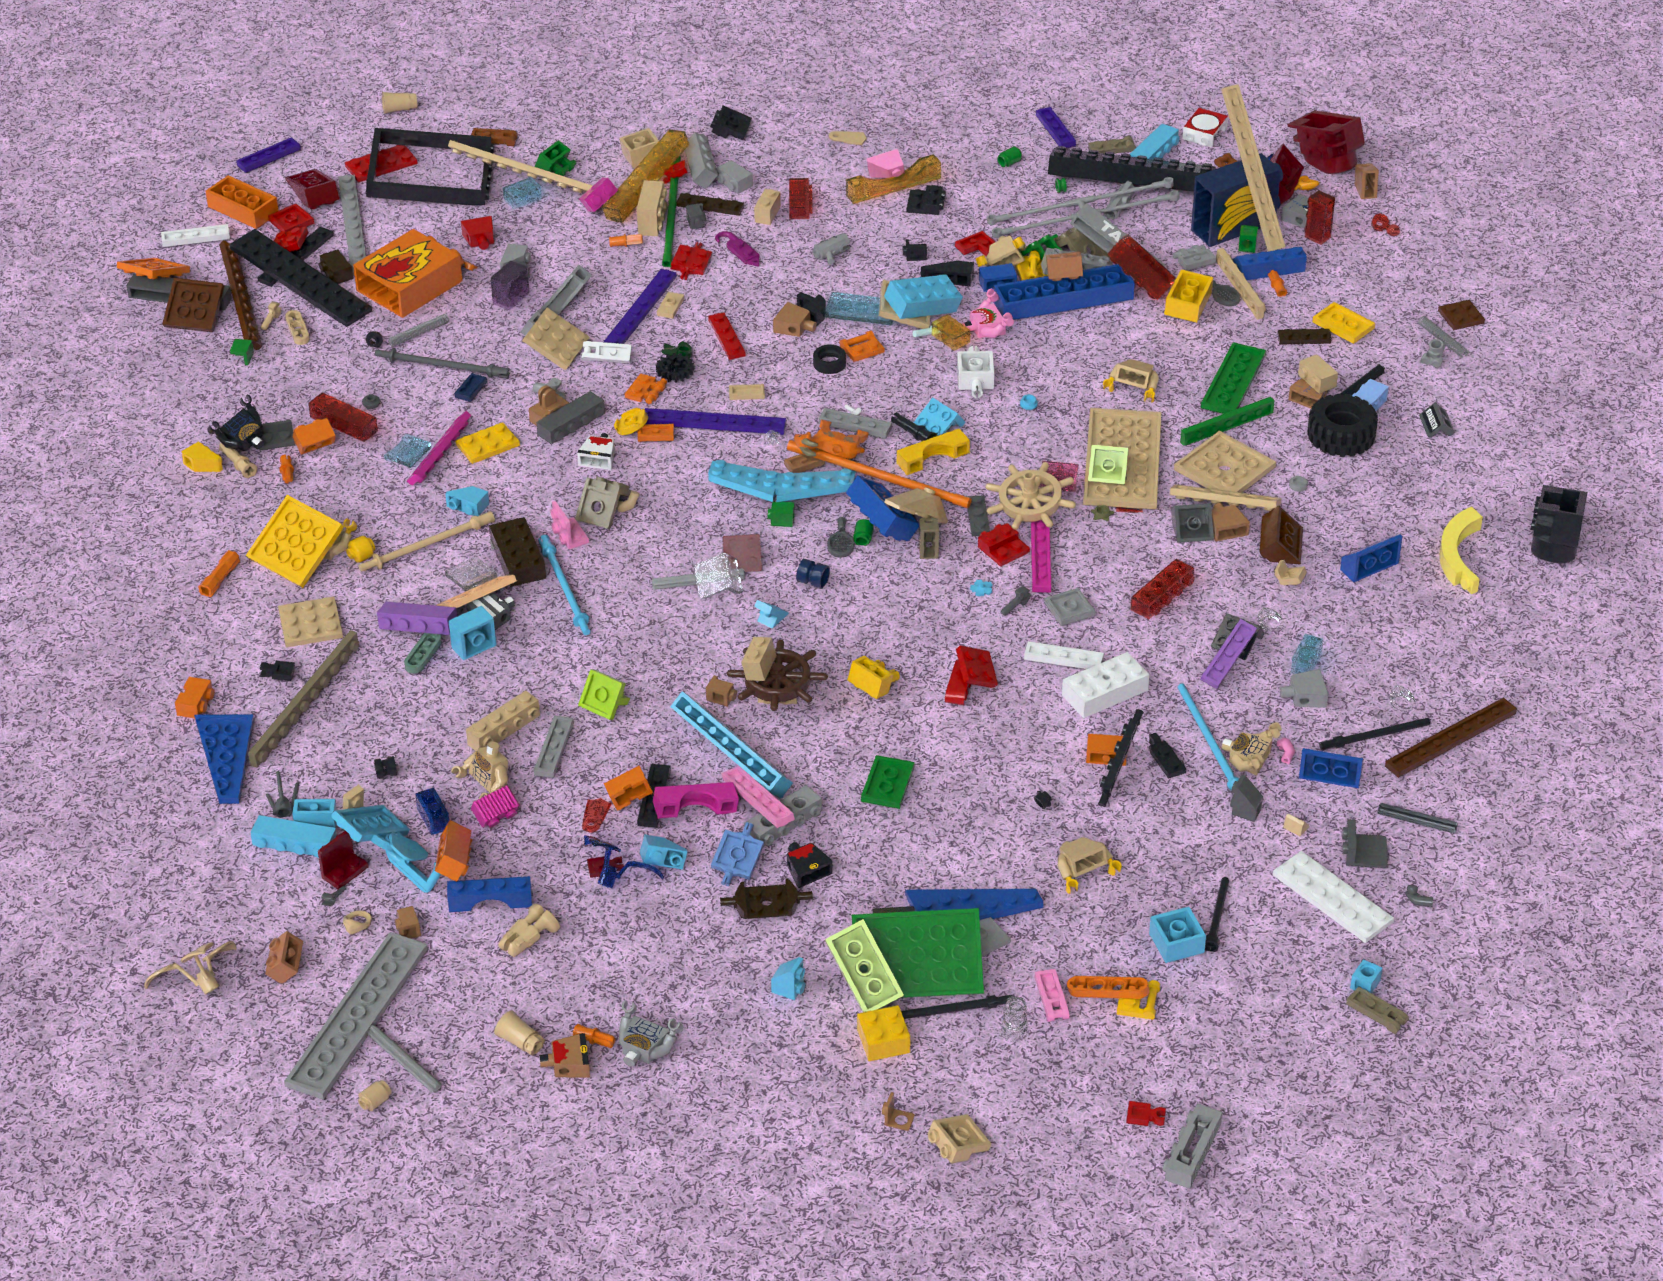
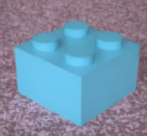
M483 606L449 620L451 646L462 660H466L496 646L494 618Z
M1190 907L1150 917L1149 935L1165 963L1205 952L1206 935Z

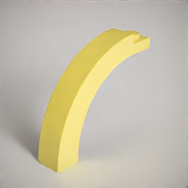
M1472 506L1454 516L1445 527L1442 534L1439 557L1441 568L1448 580L1454 586L1461 584L1463 589L1474 594L1478 592L1480 579L1463 563L1457 550L1459 544L1467 536L1481 530L1483 517Z

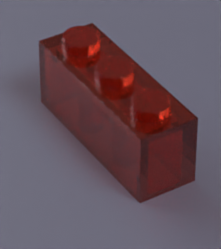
M789 178V219H809V214H812V184L809 185V178Z
M1320 190L1310 195L1308 198V211L1306 213L1305 238L1320 245L1331 238L1335 197Z

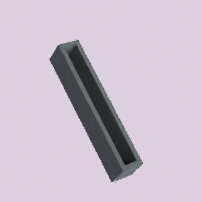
M133 273L126 285L128 298L168 303L174 278L158 277V279H148L147 276H136ZM224 285L219 310H226L232 299L231 289L228 285Z

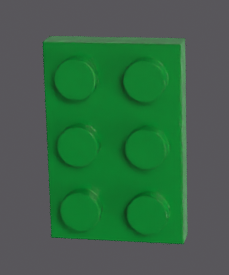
M876 755L861 794V802L900 809L915 768V762Z

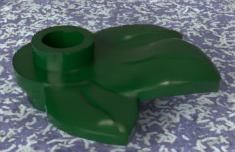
M684 341L680 342L678 346L664 343V349L661 350L665 355L669 354L672 356L673 353L676 355L682 353L683 357L686 355L688 359L692 357V347Z

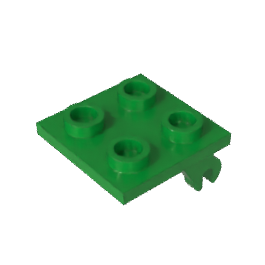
M1048 234L1026 246V249L1021 251V253L1025 256L1031 251L1039 252L1040 259L1043 260L1045 254L1042 248L1043 245L1051 249H1062L1053 240L1058 235L1055 234L1050 237Z

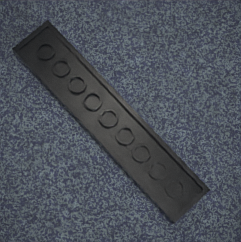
M256 229L230 243L232 251L346 327L372 312L370 305Z

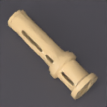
M222 443L219 444V450L234 463L235 469L241 471L245 478H250L256 474V465L250 463L246 456H241L235 449L226 448Z

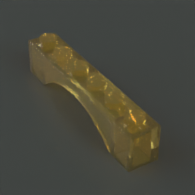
M932 154L919 158L904 171L905 173L898 177L871 179L859 175L846 179V196L855 204L941 179V162Z

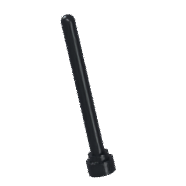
M1227 877L1221 879L1210 931L1206 935L1205 951L1216 952L1219 948L1220 940L1217 934L1229 885V878Z

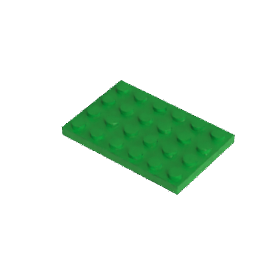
M979 908L851 915L852 925L864 919L904 994L901 998L984 994ZM861 965L860 971L862 973H866L868 971V967L866 965Z

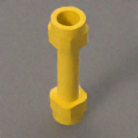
M1031 251L1028 256L1030 270L1027 273V280L1038 278L1039 276L1036 270L1037 263L1040 261V255L1037 251Z

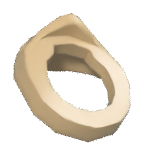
M353 911L344 916L343 924L349 934H355L368 928L372 917L366 911ZM363 916L367 920L365 923H360L353 920V918Z

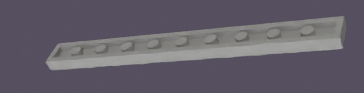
M355 175L338 176L349 261L352 266L353 276H355L353 264L365 258L366 253Z

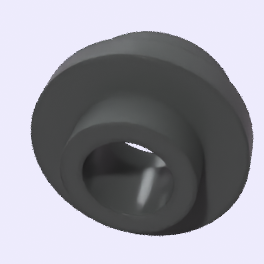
M369 394L362 399V404L367 409H374L380 404V399L376 395Z

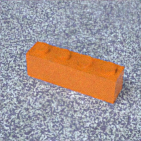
M449 820L440 835L435 865L436 872L456 882L460 875L464 876L469 867L467 864L470 856H468L471 851L470 845L473 840L471 839L472 830Z

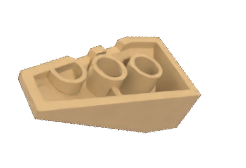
M927 487L924 490L916 488L887 498L884 503L898 510L913 515L916 514L923 518H937L938 523L942 524L948 522L941 498L934 494V490Z

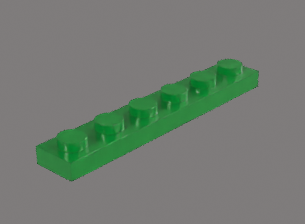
M1270 396L1181 430L1180 443L1183 446H1187L1211 437L1218 431L1224 432L1270 415L1274 411L1275 400Z

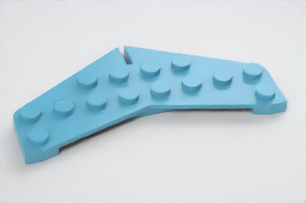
M724 460L712 461L708 472V480L710 482L773 502L775 495H777L776 502L847 492L856 478V471H851L850 469L823 472L777 473L775 471L726 463Z

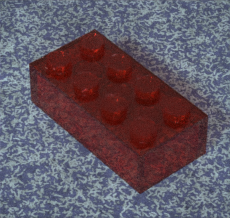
M1129 234L1122 237L1108 252L1109 259L1114 264L1120 265L1122 271L1126 275L1132 276L1135 279L1134 282L1139 287H1144L1148 291L1147 294L1153 299L1159 300L1164 296L1176 280L1172 273Z

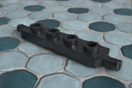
M1136 709L1133 719L1130 718L1129 723H1125L1121 735L1124 736L1121 741H1117L1114 752H1116L1115 758L1110 759L1107 770H1109L1108 775L1103 776L1100 783L1102 795L1098 802L1099 806L1106 807L1108 799L1111 797V792L1144 714L1140 709Z

